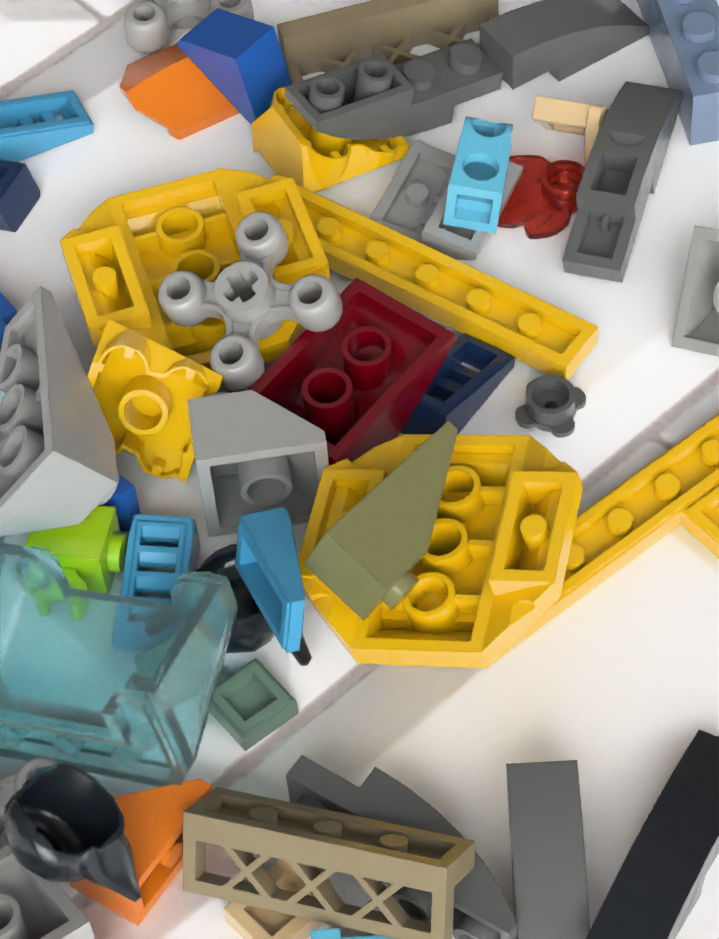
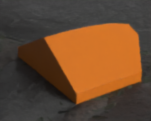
M177 43L128 64L119 86L121 92L136 111L166 127L168 133L178 140L239 114V111L178 47Z

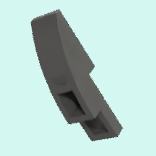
M470 38L397 65H393L381 53L286 86L284 96L317 132L346 139L379 140L420 133L451 123L455 105L499 90L504 71Z
M628 81L619 90L596 137L576 194L578 210L562 259L564 272L623 282L649 193H655L682 102V90Z
M303 755L300 756L286 774L289 800L292 803L464 838L433 806L410 788L377 767L372 770L360 787ZM475 851L474 868L454 887L453 936L455 939H517V921L504 893L484 861ZM403 886L392 894L410 918L426 922L431 921V892Z

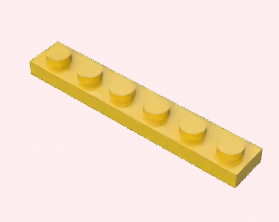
M297 185L329 262V269L352 280L357 277L409 308L463 334L466 333L509 353L515 359L548 375H558L569 380L598 343V326Z

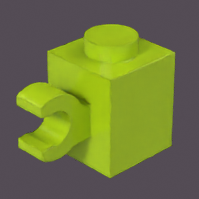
M97 505L78 525L29 532L24 547V554L33 587L39 588L38 601L43 617L51 618L55 604L61 599L71 598L73 599L72 608L75 620L77 622H84L91 611L89 595L109 597L115 572H124L128 535L121 534L115 507Z

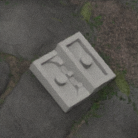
M414 139L370 219L456 260H476L490 235L489 232L443 225L448 185L456 155ZM510 161L508 163L500 214L523 172V166Z

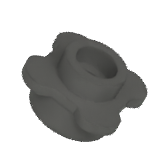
M540 376L528 383L526 387V402L515 411L516 422L525 429L537 427L542 431L551 432L555 437H567L575 430L573 419L577 410L585 407L586 395L580 388L574 387L569 380L562 376Z

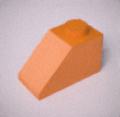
M195 779L114 797L124 815V835L133 853L135 870L141 890V898L138 901L133 902L87 879L69 882L70 887L138 926L183 867V811L212 791L211 784L202 779Z

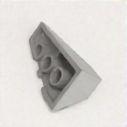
M40 286L6 325L0 352V391L4 392V397L0 403V537L78 525L98 504L103 505L112 497L119 483L115 443L112 433L51 291Z

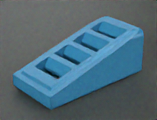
M74 90L0 101V160L19 162L92 134L94 124ZM61 114L63 119L56 120L54 116Z
M281 507L242 515L238 525L235 567L282 649H285L286 653L299 651L303 630L305 594L289 512L286 508Z
M136 514L132 517L115 635L116 649L152 651L185 633L187 619L181 620L157 638L148 636L147 626L150 625L149 623H135L136 616L158 617L173 601L192 571L197 567L200 541L196 521L193 518ZM146 567L175 569V573L145 570ZM141 593L172 594V599L140 597Z

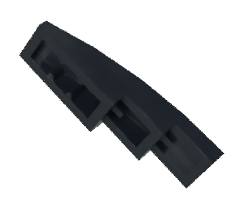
M700 729L696 733L645 820L586 939H675L701 895L708 870L719 854L718 736Z

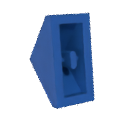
M217 8L177 42L178 47L250 124L270 108L273 94L278 88L292 85L274 26Z

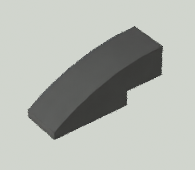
M542 0L508 11L479 24L480 48L504 71L503 80L513 90L546 72H549L560 82L649 35V26L621 0Z
M577 760L506 764L517 939H586L590 931L578 762Z

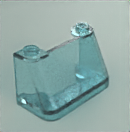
M0 543V756L23 761L45 756L55 759L57 762L70 764L90 774L156 787L172 784L180 786L198 755L238 611L237 600L227 576L205 571L185 572L177 578L172 586L170 595L173 604L71 588L64 572L61 570L60 562L48 550L37 546L27 547Z

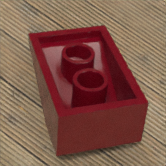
M357 277L340 294L343 303V313L340 320L326 331L313 332L306 329L261 377L248 388V390L257 392L324 430L329 466L345 459L353 462L372 448L397 438L456 342L455 333Z

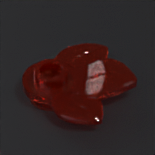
M539 155L510 156L509 161L523 166V172L499 216L497 226L500 228L523 226L528 239L548 238L563 231L569 225L572 214L578 210L576 194L585 167L572 160H558L551 163Z

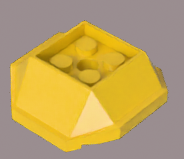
M220 168L106 199L88 215L78 230L73 228L60 239L63 257L92 344L98 347L109 318L212 370L210 366V353L219 339L224 337L226 323L221 319L211 317L206 318L196 326H178L164 313L158 301V289L167 275L181 270L193 272L202 280L216 282L218 275L226 267L241 261L240 250L236 244V229L245 216L254 212L262 211L272 214L281 222L289 238L288 253L274 269V279L283 284H295L298 279L312 274L322 275L330 280L329 262L294 178L272 175L268 179L248 171ZM284 320L282 326L273 335L261 339L259 342L260 353L264 363L277 360L303 333L305 328L298 322Z
M404 434L372 448L353 462L345 459L323 468L298 558L304 594L356 663L488 668L501 654L516 649L530 627L560 599L583 489L578 472L566 462H560L545 446L530 435H457L429 548L412 571L420 581L393 610L385 603H381L363 621L304 564L325 532L433 434Z

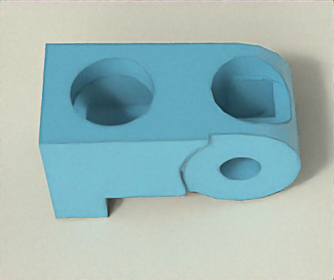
M466 116L448 185L443 225L496 234L512 146L510 141L513 124L488 122Z

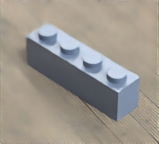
M637 0L644 22L649 26V36L667 85L671 89L682 90L683 92L678 114L690 146L719 141V6L717 1Z

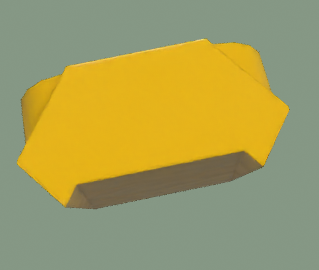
M285 87L278 88L274 92L270 108L251 123L253 152L260 151L276 175L293 177L296 185L302 186L314 193L404 159L410 148V145L402 135L379 140H354L333 137L317 132L284 96Z
M108 318L87 377L114 438L115 453L117 455L119 452L124 451L136 457L139 466L147 474L161 479L175 477L186 483L195 458L187 399L218 393L223 376Z

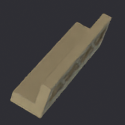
M370 0L277 24L279 45L292 84L303 81L302 76L319 71L326 73L381 53L393 65H397L419 57L410 53L413 47L428 44L442 49L465 41L463 38L467 33L479 31V24L499 16L498 0Z
M221 787L214 788L183 811V891L394 939H453L454 887L474 868V840ZM206 843L222 846L241 871L233 878L207 873ZM252 853L260 856L256 859ZM270 857L286 860L306 885L297 892L280 889L261 865ZM316 867L322 868V869H325V870L320 873L319 870H318ZM335 872L353 875L370 896L371 900L362 907L345 904L326 879ZM247 877L250 882L243 881V879ZM383 882L390 883V885L386 887ZM403 886L431 892V923L410 918L392 894ZM309 892H312L314 896H310L307 894ZM375 907H378L381 911H377V910H373V909H374Z

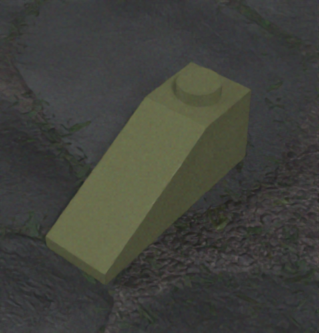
M449 421L327 530L304 564L363 621L381 603H385L393 610L420 581L412 571L429 548L458 429Z

